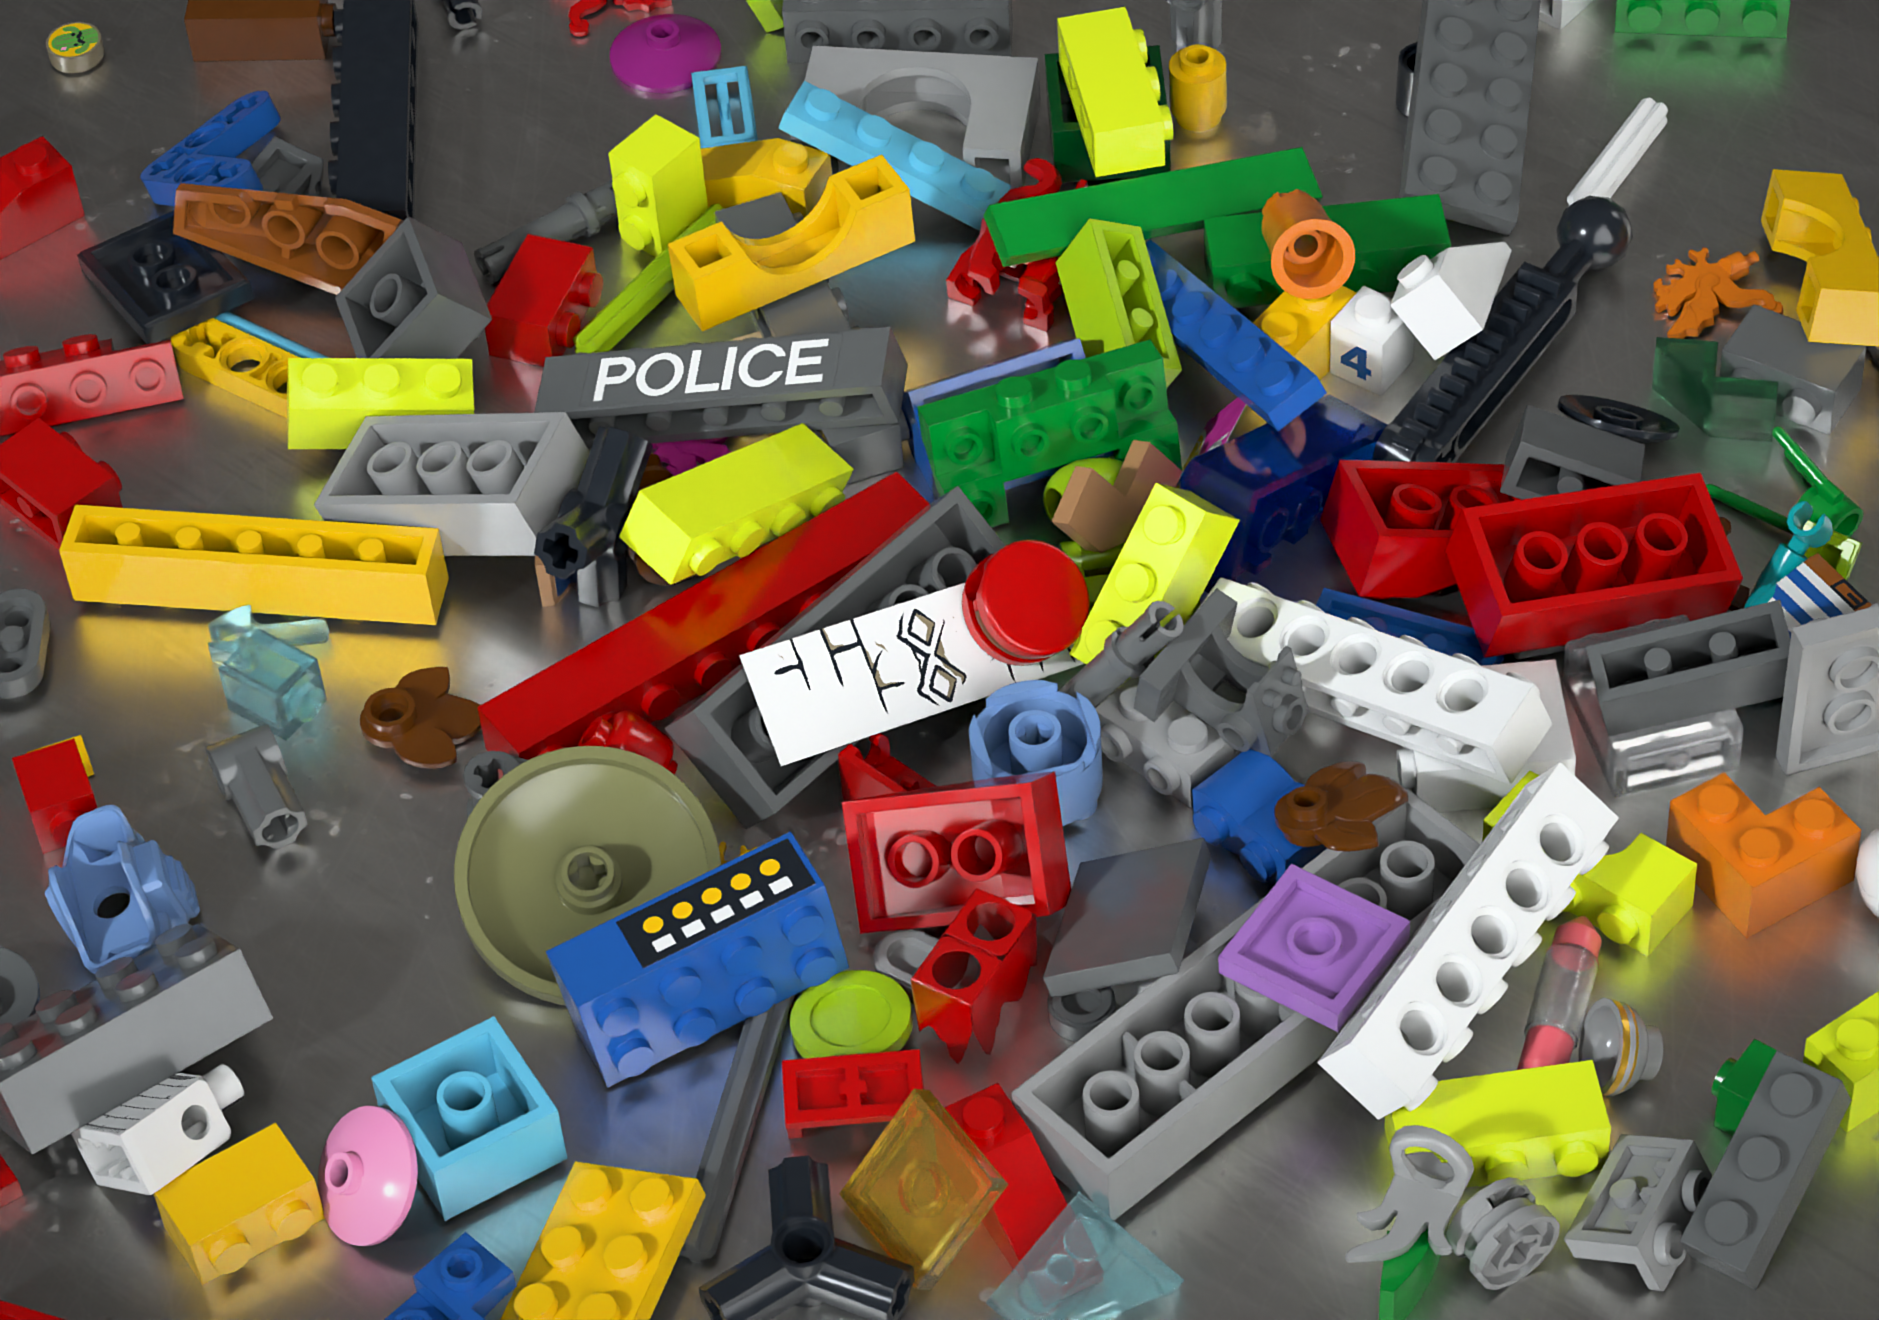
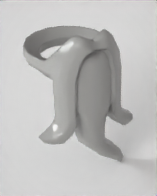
M1420 1125L1404 1126L1395 1132L1389 1145L1395 1175L1381 1205L1373 1210L1357 1213V1220L1371 1231L1385 1229L1394 1217H1396L1390 1232L1384 1237L1365 1242L1348 1251L1345 1256V1260L1348 1263L1386 1261L1401 1256L1410 1250L1420 1235L1427 1229L1429 1246L1436 1255L1445 1256L1452 1253L1453 1248L1445 1238L1444 1230L1473 1174L1472 1158L1463 1146L1444 1133ZM1408 1147L1426 1148L1439 1154L1447 1160V1163H1442L1432 1152L1422 1151L1405 1154L1404 1149Z

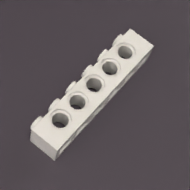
M1220 577L1202 602L1203 604L1216 588L1238 602L1231 634L1227 640L1239 653L1254 663L1268 667L1272 661H1277L1278 654L1286 645L1292 649L1297 670L1302 674V689L1310 713L1511 785L1552 726L1551 719L1540 699L1538 687L1519 673L1507 672L1505 675L1481 667L1475 660L1460 653H1455L1452 656L1429 649L1422 642L1411 636L1402 635L1400 638L1379 632L1361 619L1351 617L1345 620L1325 613L1309 601L1298 600L1295 603L1273 595L1268 589L1256 583L1243 585Z
M1561 762L1527 783L1317 1063L1378 1120L1403 1106L1408 1111H1412L1421 1105L1438 1084V1080L1432 1074L1441 1061L1446 1063L1453 1059L1472 1038L1474 1032L1468 1027L1470 1021L1476 1013L1481 1015L1488 1011L1507 990L1508 984L1502 979L1511 965L1517 967L1522 964L1541 943L1542 937L1536 932L1545 919L1550 921L1555 918L1574 898L1576 891L1570 884L1578 873L1584 875L1590 871L1606 854L1609 845L1603 839L1619 817ZM1473 938H1474V939L1476 940V942L1478 943L1479 948H1478V947L1476 946V944L1474 943ZM1437 983L1440 985V987H1441L1442 990L1444 991L1445 997H1444V996L1442 995V993L1440 992V990H1439V988H1438V986H1437ZM1401 1030L1408 1037L1410 1045H1408L1404 1040Z

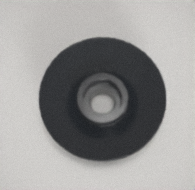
M1564 395L1559 398L1557 408L1569 419L1641 444L1675 439L1678 437L1680 430L1677 423L1663 415L1611 399L1586 395Z

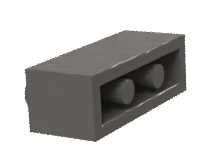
M1776 600L1586 646L1608 737L1622 736L1783 697L1790 635L1781 601Z
M1776 1051L1680 1239V1243L1692 1259L1756 1290L1851 1103V1098L1842 1080Z

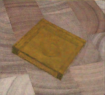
M913 1089L839 1195L890 1258L914 1267L915 1281L912 1286L917 1290H932L1008 1186V1183L930 1090Z

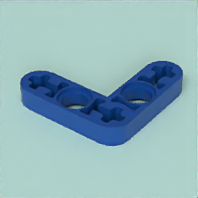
M264 90L255 91L238 98L149 164L142 171L140 177L153 202L159 205L175 206L176 189L181 183L263 191V185L251 162L236 157L273 130L281 121V116L269 93Z

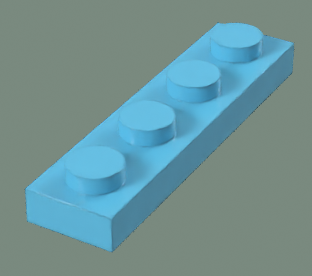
M806 81L803 82L789 104L778 129L851 166L882 154L908 186L910 196L979 231L982 219L984 218L983 214L988 206L996 204L1011 188V185L994 177L990 172L976 168L942 151L937 145L923 141L891 125L884 118L871 115L838 98L834 93L826 89H820Z

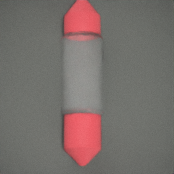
M1586 916L1574 918L1558 926L1555 930L1552 945L1545 953L1524 1029L1526 1038L1517 1070L1569 1063L1572 1051L1578 1045L1599 968L1597 958L1602 943L1600 935Z

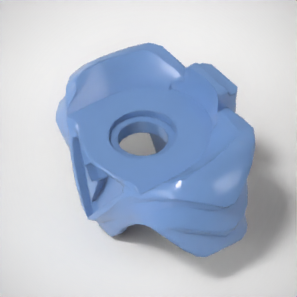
M105 805L78 816L73 822L68 835L62 868L55 865L48 870L49 885L44 893L49 906L69 939L78 948L84 966L94 974L113 960L128 956L134 959L156 947L154 941L159 935L178 925L188 924V921H191V918L196 917L200 912L195 885L190 880L188 873L184 871L181 862L174 860L172 855L166 856L156 841L149 840L146 842L142 835L130 826L127 818L116 805ZM115 893H127L130 895L128 907L118 916L108 919L97 916V909L106 897Z

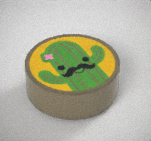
M69 22L60 25L51 31L46 39V49L50 63L61 72H85L96 66L104 56L105 50L100 31L97 27L87 22Z

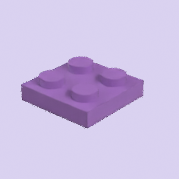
M1291 864L1218 956L1219 973L1338 1032L1410 938V921Z

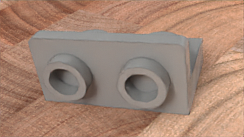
M1621 1134L1564 1237L1573 1257L1635 1264L1649 1290L1664 1291L1677 1266L1683 1262L1687 1251L1680 1243V1239L1713 1176L1695 1141Z

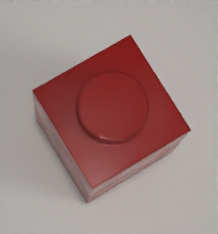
M74 738L12 758L43 854L66 847L70 829L76 818L98 808Z

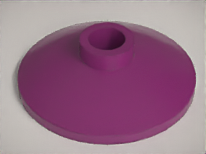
M660 14L638 20L623 29L614 39L610 48V64L616 77L625 85L647 93L663 94L693 87L691 73L715 70L721 59L720 39L712 27L697 18L681 14Z

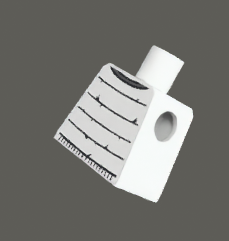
M224 1064L219 1065L203 1076L176 1073L70 1134L97 1185L152 1195L229 1140L231 1129L222 1112L244 1099V1090L235 1073Z

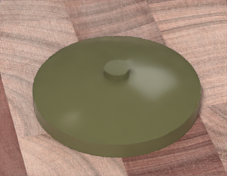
M603 746L569 747L544 753L518 765L502 776L478 801L467 819L457 846L454 862L455 895L467 935L486 964L501 978L526 994L551 1003L566 1005L545 951L721 866V859L716 834L706 811L693 792L669 770L646 757L618 748Z

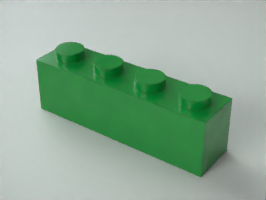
M1439 194L1322 206L1329 218L1341 226L1353 241L1355 263L1349 278L1342 286L1356 293L1363 286L1379 293L1394 292L1399 284L1398 274L1410 262L1422 255H1426L1430 260L1451 247ZM1262 212L1204 218V262L1209 288L1234 308L1269 305L1284 292L1272 273L1270 250L1262 234V220L1264 216Z

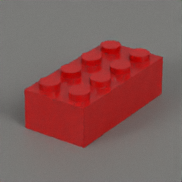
M1701 473L1462 508L1445 550L1484 658L1644 633L1726 613L1743 581V576Z

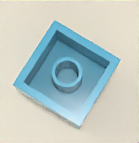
M494 1016L371 1077L378 1106L387 1108L397 1114L410 1131L417 1154V1179L444 1221L568 1159L558 1109Z

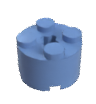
M1045 680L1016 682L992 693L986 699V707L977 718L974 714L969 726L973 781L1055 771L1062 825L1065 826L1074 821L1087 819L1094 814L1097 808V799L1103 785L1100 720L1092 703L1077 691L1075 698L1058 691V683Z

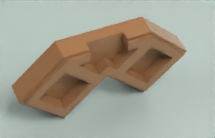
M1133 440L1113 486L1093 468L1075 466L1051 522L1083 549L1103 553L1127 541L1155 483L1176 487L1182 470L1150 442Z

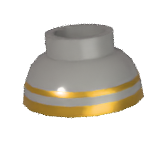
M1603 997L1593 1004L1586 1015L1580 1035L1579 1062L1593 1060L1603 1097L1621 1094L1631 1089L1638 1080L1650 1081L1657 1075L1663 1058L1661 1032L1656 1026L1645 1025L1637 1011L1626 1003Z

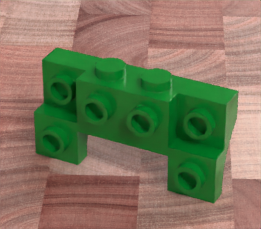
M1151 340L1080 360H1067L1053 368L1021 377H1008L994 385L917 407L921 437L932 469L938 497L943 496L958 486L990 527L1009 522L1004 482L1110 451L1114 452L1115 459L1124 461L1133 440L1150 442L1182 470L1178 425L1168 409L1163 357Z

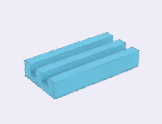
M747 66L691 73L701 148L758 141ZM738 81L745 133L734 134L727 82ZM704 85H716L722 136L711 137Z

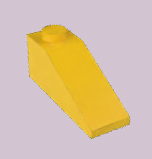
M781 138L701 148L708 208L718 203L724 208H729L781 192L792 213L800 211L803 218H805L820 200L828 177L832 175L831 157L829 154L819 149Z

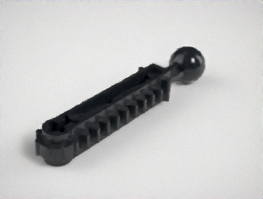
M1589 195L1577 200L1564 210L1556 229L1557 240L1560 245L1557 252L1543 269L1524 261L1494 298L1484 329L1452 349L1395 419L1385 427L1376 443L1372 461L1455 463L1575 315L1577 282L1587 270L1600 271L1611 267L1625 257L1633 235L1631 223L1623 207L1609 197Z

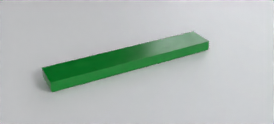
M1303 147L992 204L988 206L983 217L1003 267L1061 256L1090 218L1139 226L1142 229L1144 240L1204 229V218L1262 212L1267 200L1277 192L1289 193L1299 189L1308 193L1318 202L1321 201L1323 195Z

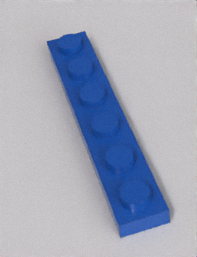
M1151 239L1146 242L1174 343L1277 431L1281 430L1327 394L1320 380L1312 371Z

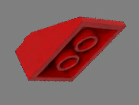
M1339 460L1320 521L1359 597H1371L1374 599H1388L1390 597L1418 598L1457 584L1445 550L1462 508L1521 500L1500 492L1505 464Z
M1055 771L988 778L851 799L842 802L860 934L950 925L976 888L1026 908L1030 912L1035 913L1036 917L1050 916L1067 905L1071 892V882Z

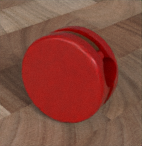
M1039 540L1016 541L984 558L969 574L962 594L963 616L972 638L988 655L1000 662L1014 666L1034 665L1068 648L1081 635L1082 627L1089 615V593L1081 571L1075 562L1062 550Z

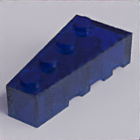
M1328 394L1320 398L1279 431L1274 429L1269 423H1266L1192 458L1182 474L1181 488L1193 492L1240 520L1204 591L1210 593L1220 577L1239 583L1236 581V578L1245 570L1257 575L1271 564L1272 554L1269 551L1284 539L1294 545L1308 534V529L1315 521L1318 513L1323 512L1339 460L1372 461L1376 443L1388 424Z

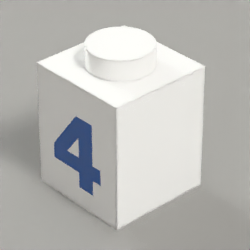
M1363 286L1331 321L1330 373L1382 396L1413 361L1414 334L1390 306L1393 298Z

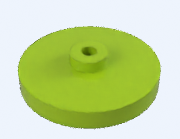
M867 970L842 971L821 985L807 988L796 1000L790 1015L793 1042L803 1058L900 1051L908 1041L913 1027L910 1000L902 986L884 974Z

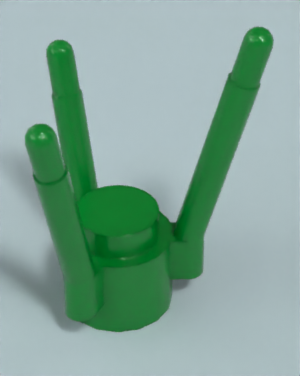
M1774 427L1772 435L1785 449L1784 455L1811 485L1798 501V503L1807 501L1812 506L1813 513L1809 520L1817 523L1821 515L1826 514L1832 523L1834 531L1851 537L1863 519V509L1827 479L1782 427ZM1713 484L1706 485L1710 497L1794 535L1789 529L1788 517Z

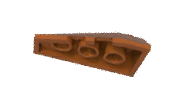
M181 183L176 189L173 234L338 295L404 221L347 199Z

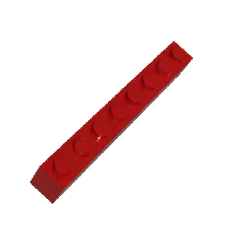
M897 471L755 550L748 556L739 559L478 706L486 750L501 751L515 757L530 760L547 752L577 747L587 727L599 716L608 720L618 712L630 710L649 723L668 717L677 708L713 688L742 663L739 655L759 649L930 503Z

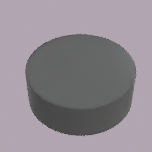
M1111 987L1059 997H1051L1050 993L1048 995V1018L1050 1025L1058 1035L1070 1041L1077 1042L1116 1012L1115 994Z

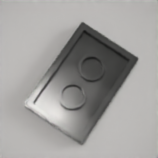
M1204 837L1090 860L1079 864L1043 976L1051 997L1163 977L1179 972L1211 859V854Z

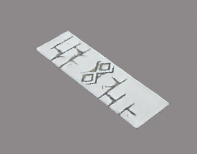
M965 583L739 655L781 766L988 697L996 690L1009 684L1027 680H1038L1085 663L1069 654L1074 643L1065 650L1034 665L1014 666L994 659L980 648L966 626L962 610V594Z

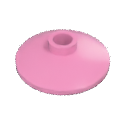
M362 1106L348 1112L332 1129L322 1151L318 1170V1193L324 1217L331 1230L341 1240L352 1245L373 1246L387 1240L402 1225L414 1199L418 1175L416 1149L406 1124L393 1111L379 1106Z

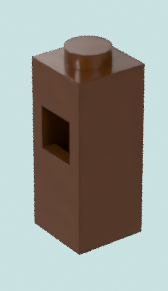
M188 0L184 22L194 62L325 60L329 38L336 37L334 10L338 8L336 3H328V0Z

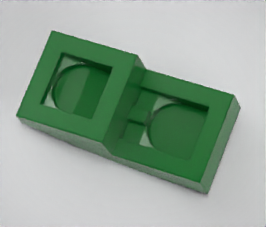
M1448 1222V1224H1447V1226H1446V1228H1445V1230H1444V1236H1445V1238H1446V1232H1447V1230H1448L1449 1222ZM1428 1229L1420 1235L1408 1252L1383 1261L1379 1320H1405L1420 1301L1431 1282L1441 1255H1436L1430 1248Z

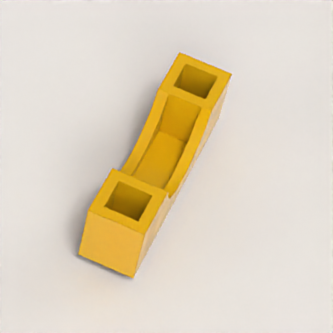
M881 154L829 176L825 190L813 210L798 224L778 235L762 239L744 238L731 232L721 221L670 242L667 245L676 296L703 332L915 242L910 189Z
M1772 169L1761 223L1773 251L1788 254L1807 262L1796 312L1808 342L1879 346V256H1877L1872 244L1871 230L1868 226L1864 225L1859 214L1858 199L1852 197L1842 174Z

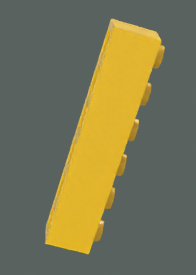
M75 505L59 549L74 601L436 625L449 580L439 528Z

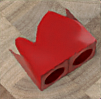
M976 888L911 978L919 1032L927 1026L932 1027L938 1037L946 1042L949 1055L957 1064L964 1057L972 1031L985 1054L991 1055L995 1042L996 1028L1000 1021L1001 1007L1005 1002H1015L1022 998L1029 970L1031 967L1037 966V920L1035 913ZM982 925L994 941L981 940L975 937L974 934L977 927ZM971 954L978 960L981 966L978 979L968 987L952 989L963 979ZM1006 954L1003 961L999 960L997 957Z

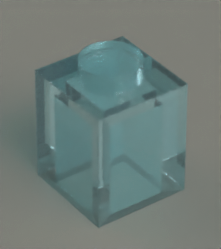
M261 628L218 668L229 710L258 726L267 724L274 735L285 741L305 722L311 721L327 701L317 658Z

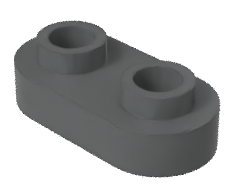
M17 588L0 593V698L3 699L18 698L30 693L40 684L44 675L51 622L44 599L37 592L30 589Z

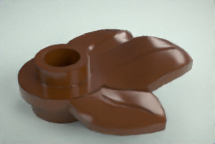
M448 667L418 669L403 676L395 688L379 690L367 699L360 715L361 731L365 739L371 744L383 748H393L400 759L407 764L429 769L444 768L457 761L454 744L467 741L481 730L477 708L481 704L448 694L450 689Z
M1338 762L1313 773L1308 778L1305 786L1298 787L1280 798L1274 808L1275 822L1277 827L1283 832L1284 837L1290 843L1297 846L1313 847L1323 844L1330 850L1344 852L1373 849L1378 847L1379 844L1378 834L1372 822L1408 801V792L1398 782L1387 776L1378 774L1366 775V766L1362 762Z

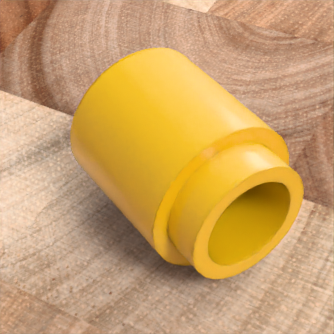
M1200 44L1190 45L1175 52L1169 60L1170 111L1182 128L1194 132L1210 130L1220 122L1221 116L1226 111V60L1214 48Z

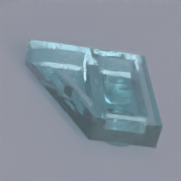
M1079 1191L990 1296L986 1304L1005 1320H1112L1135 1307L1159 1297L1162 1299L1173 1294L1184 1282V1279Z

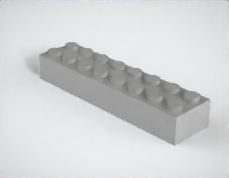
M1405 788L1408 792V801L1372 822L1378 834V847L1350 852L1334 851L1327 848L1302 869L1409 920L1411 938L1481 844L1409 789ZM1261 899L1183 959L1177 974L1160 977L1012 1091V1104L1031 1130L1052 1174L1111 1224L1321 1057L1389 966L1338 1032L1220 974L1218 956L1262 902L1263 899Z

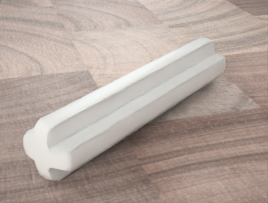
M1645 98L1639 102L1567 197L1569 206L1589 195L1612 197L1667 124L1666 114L1668 113V108L1663 102L1656 103L1652 98Z

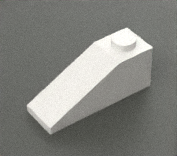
M1505 242L1450 247L1430 260L1426 255H1422L1410 262L1398 274L1399 284L1390 306L1434 360L1484 329L1512 251Z

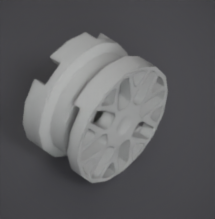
M1508 1177L1501 1179L1478 1191L1453 1217L1446 1232V1239L1452 1246V1251L1457 1257L1470 1260L1471 1273L1486 1289L1498 1290L1511 1286L1526 1277L1541 1264L1553 1249L1559 1236V1222L1544 1205L1535 1204L1536 1197L1519 1178Z

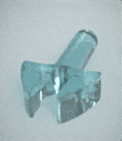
M245 605L221 615L208 625L212 642L207 644L212 661L218 665L240 672H254L253 659L262 650L326 643L329 639V626L323 618L261 625L254 621L251 605Z

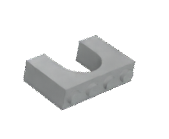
M829 46L812 47L804 81L820 89H826L834 93L838 98L863 111L882 118L909 110H933L948 114L958 119L967 127L962 148L964 162L990 172L994 177L1011 185L1010 189L1024 186L1027 174L1024 171V165L1030 159L1041 101L1038 58ZM791 135V142L816 148ZM830 155L832 175L853 167Z

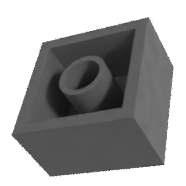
M409 216L335 297L357 358L456 359L472 341L482 334L485 327L492 321L462 242Z

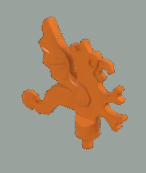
M1702 247V250L1698 252L1691 249L1688 251L1690 259L1696 262V265L1689 266L1683 264L1679 259H1675V264L1666 265V273L1668 275L1681 274L1682 278L1678 280L1671 279V284L1662 285L1663 280L1661 278L1654 282V292H1656L1658 301L1655 304V311L1657 313L1667 310L1668 315L1672 317L1676 316L1683 307L1680 317L1667 332V338L1670 343L1682 341L1687 336L1698 337L1704 328L1714 325V316L1719 314L1718 302L1731 308H1744L1755 304L1782 315L1784 311L1781 302L1775 301L1773 294L1766 290L1742 289L1734 283L1749 275V266L1759 262V256L1755 251L1744 256L1741 252L1736 251L1721 258L1716 263L1709 264L1707 262L1709 258L1708 248Z

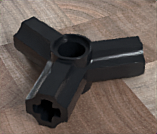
M599 426L578 488H573L567 493L560 507L557 519L537 533L534 554L543 562L547 574L563 579L570 577V586L577 591L579 602L595 607H600L603 603L609 601H619L628 586L626 564L628 545L619 538V535L632 509L653 445L648 440L613 427Z
M807 1155L784 1158L781 1164L768 1170L772 1223L771 1244L699 1287L701 1302L711 1320H771L793 1306L815 1307L823 1303L869 1320H899L908 1305L910 1291L915 1281V1273L912 1265L834 1236L828 1164L814 1161ZM813 1259L812 1261H809V1262L798 1263V1261H801V1260Z

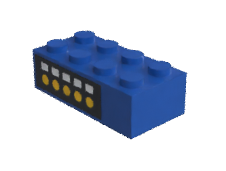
M791 831L545 951L576 1033L607 1088L628 1077L640 1075L652 1065L689 1047L700 1045L711 1036L749 1017L763 1014L774 1003L777 1004L809 987L821 985L832 976L850 968L826 887Z

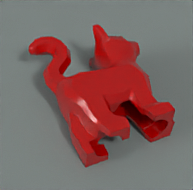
M1034 158L1028 160L1024 165V171L1039 180V182L1035 185L1010 189L997 203L1059 192L1062 184L1059 170L1044 159ZM1081 179L1075 189L1088 187L1087 180ZM983 218L980 234L976 242L961 254L946 279L948 297L974 306L982 297L981 290L977 285L980 283L986 293L994 295L1000 286L999 275L1012 281L1019 282L1018 294L1027 297L1023 317L1024 324L1048 332L1054 323V306L1052 303L1063 293L1056 266V261L1060 256L1003 267Z

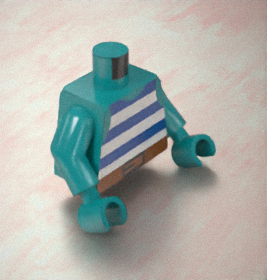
M1807 501L1799 502L1791 508L1787 523L1794 535L1788 545L1784 543L1779 544L1759 575L1744 607L1747 608L1780 600L1790 639L1793 627L1807 624L1818 618H1831L1872 606L1866 598L1818 553L1809 558L1804 555L1809 547L1818 548L1825 545L1833 534L1832 523L1826 514L1821 515L1817 524L1812 529L1803 530L1805 523L1811 518L1813 508Z

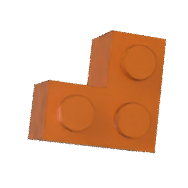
M1723 772L1670 800L1666 847L1697 863L1695 884L1747 939L1854 881L1862 830L1820 786L1765 815L1733 780Z

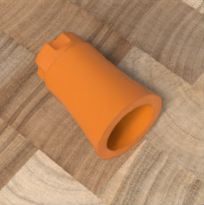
M1295 189L1289 193L1277 192L1270 197L1262 209V214L1264 215L1262 234L1270 250L1271 269L1278 285L1290 295L1302 299H1317L1338 290L1349 278L1355 263V248L1349 234L1329 218L1322 205L1315 198L1304 191Z

